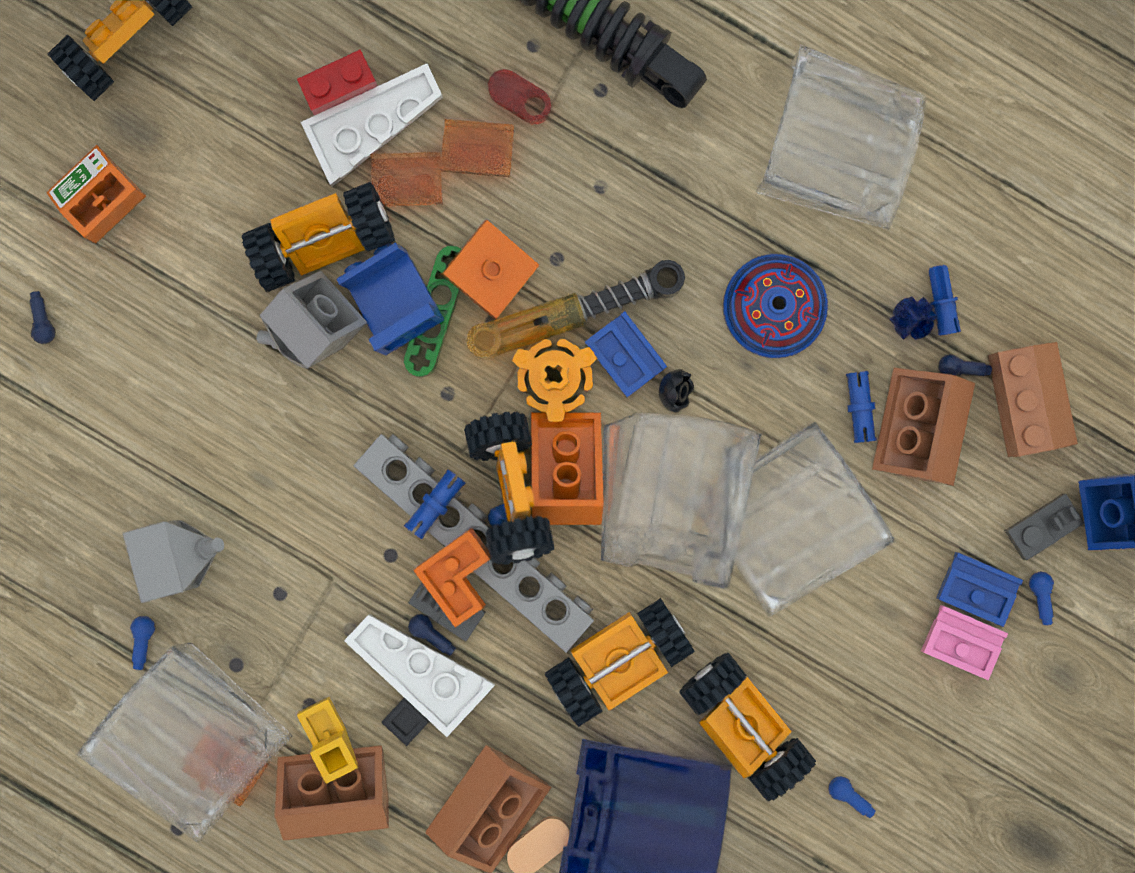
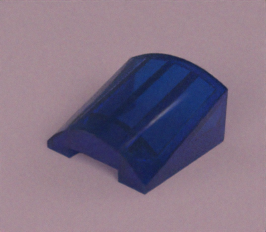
M582 739L576 775H579L572 822L568 845L563 847L559 873H717L728 811L732 764Z

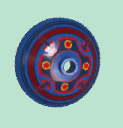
M782 254L763 255L744 264L728 283L723 301L725 322L734 339L751 353L766 358L792 356L810 346L822 331L828 311L826 291L815 271L801 260ZM779 297L783 299L785 305L782 310H777L773 307L772 301L774 298Z

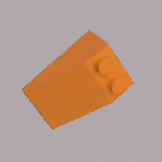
M531 412V489L534 497V507L531 508L532 518L537 516L546 517L550 525H601L604 507L601 413H565L563 421L549 422L546 413Z

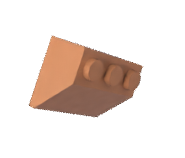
M1057 342L987 355L989 365L992 366L991 376L1008 457H1020L1078 444Z
M893 368L872 469L922 481L954 486L975 383L950 374Z
M382 745L354 748L353 751L358 768L328 784L325 783L310 754L278 757L275 819L283 841L389 828V798Z
M486 745L425 833L448 857L492 873L552 787L508 755Z

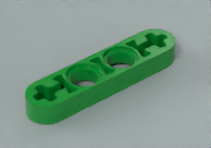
M447 246L439 251L427 285L431 296L433 290L438 286H446L452 293L451 299L447 304H436L444 318V321L440 323L441 331L434 338H427L421 334L409 341L405 353V368L416 377H426L434 371L459 297L460 290L450 281L436 279L438 273L442 274L447 267L446 263L443 262L444 257L450 258L452 253L458 254L461 250L457 246ZM417 339L426 344H436L434 351L427 348L425 358L430 361L428 367L422 366L420 371H416V365L411 362L413 356L418 357L421 353L422 346L415 345Z

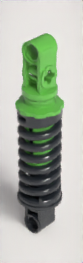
M520 0L526 6L535 5L536 14L541 18L550 16V23L556 29L565 27V34L571 40L581 37L580 45L584 50L590 51L596 48L595 57L600 62L611 59V70L615 73L623 72L621 76L625 78L631 88L642 80L664 96L675 107L686 108L707 81L706 74L697 64L687 60L667 45L672 34L668 29L664 30L649 20L644 28L648 32L644 35L639 31V28L644 23L646 17L640 12L635 15L630 24L625 21L624 17L631 7L627 1H623L616 11L613 12L609 8L614 0Z

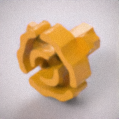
M544 339L531 347L529 351L518 349L512 361L519 367L517 387L523 393L528 392L525 379L529 371V383L532 390L539 398L547 401L548 404L538 403L531 395L526 398L527 404L540 412L546 413L549 422H561L564 419L565 413L571 412L584 404L585 397L582 394L571 403L563 404V401L571 398L578 390L581 381V369L586 376L584 391H590L593 388L591 365L597 358L590 347L579 349L578 346L566 339H560L557 342V347L569 350L574 357L558 350L547 351L537 357L538 353L542 350L553 347L550 340ZM550 367L560 372L563 380L559 384L548 379L549 376L546 371Z

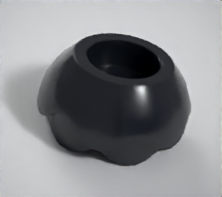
M683 369L672 370L662 378L659 386V399L668 410L679 412L681 409L688 407V396L694 390L690 373L683 371Z

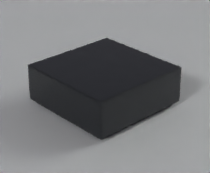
M403 698L381 723L404 745L408 746L430 721L407 699Z

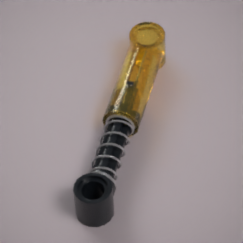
M663 260L655 264L653 268L645 270L638 278L632 276L631 281L625 283L619 281L618 285L613 287L606 285L602 291L596 292L592 290L590 295L584 297L582 295L577 296L574 292L487 323H478L467 334V346L476 358L491 360L498 355L586 326L585 321L588 320L587 317L592 316L595 319L596 314L602 312L608 314L609 310L617 307L622 309L623 305L631 302L635 305L637 300L643 298L647 300L651 298L655 300L671 298L678 294L684 284V270L675 261ZM662 271H669L674 274L676 283L671 288H664L659 285L657 275ZM532 323H534L535 327L511 334L503 338L501 336V334ZM481 333H490L494 337V345L487 351L479 350L475 346V340Z

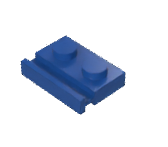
M625 311L584 342L587 347L592 349L599 363L626 398L667 368V365Z
M955 552L951 567L948 568L936 599L1004 627L1017 597V590L1022 585L1023 580Z

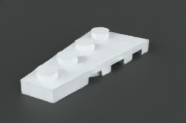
M424 64L302 121L301 124L330 186L333 187L443 97L428 64Z
M370 614L344 640L446 737L495 686V683Z

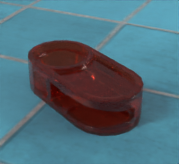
M508 69L496 71L490 77L488 90L491 99L495 103L530 124H540L549 117L551 113V100L544 90ZM532 97L540 98L545 104L544 111L539 115H531L525 110L526 102Z

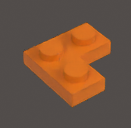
M473 528L463 533L413 570L454 627L463 623L486 605L466 578L467 575L491 559L489 550Z

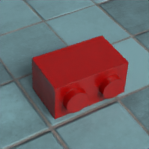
M361 49L297 78L314 115L378 86Z

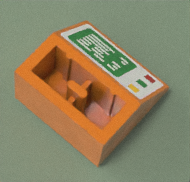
M98 145L46 192L59 212L84 238L95 244L146 197Z

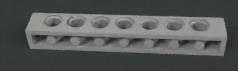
M381 434L353 466L412 517L422 505L415 497V490L423 483L430 485L434 489L438 484V481L431 476L435 470L422 458L419 457L414 461L408 456L405 451L409 447L397 436L392 434L388 438L386 435ZM397 460L402 461L407 467V474L400 481L392 479L389 475L390 465ZM459 491L446 506L454 507L459 511V523L454 527H448L442 522L440 514L428 530L444 546H447L471 528L482 531L485 536L487 530L491 528L484 522L488 517L473 503L467 507L458 499L461 495ZM535 557L530 561L523 560L515 564L513 562V568L506 573L497 571L491 559L474 571L566 653L594 622V618L590 615L593 608L578 595L574 600L563 591L567 586L552 572L546 577L538 570L537 566L540 562ZM528 576L536 578L540 584L539 591L532 596L523 594L519 587L520 581ZM560 600L565 604L566 613L564 616L558 619L548 616L546 605L550 601Z

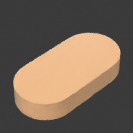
M556 816L546 817L514 841L507 854V862L510 869L514 873H535L563 851L570 840V831L567 823Z

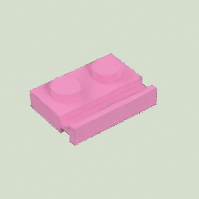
M940 605L938 615L932 623L921 652L989 681L1002 650L1001 646L1008 633Z

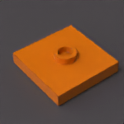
M484 220L441 275L493 319H497L539 267V264L492 223Z

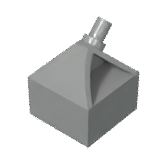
M319 271L283 288L260 314L268 331L260 330L257 334V342L259 344L271 345L273 349H278L285 358L294 364L308 369L343 349L366 325L367 321L324 273Z
M182 520L161 522L123 533L141 603L198 588L208 572L216 553L224 549V542L221 538L212 539Z

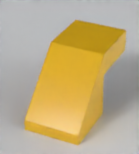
M330 697L297 713V717L312 744L310 755L326 784L358 768L345 725Z

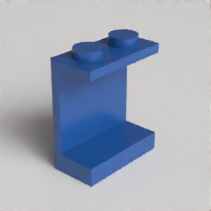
M396 242L377 248L373 253L374 256L364 262L359 261L351 264L344 270L345 274L336 279L339 285L349 289L360 312L367 321V325L373 334L369 341L374 351L385 356L444 321L440 310L407 250Z

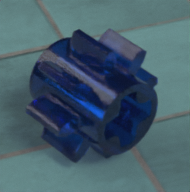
M911 296L901 300L895 306L894 316L890 318V321L894 324V329L902 339L907 338L910 334L912 338L917 340L926 337L934 327L933 320L937 318V315L932 311L933 306L925 297L917 302Z

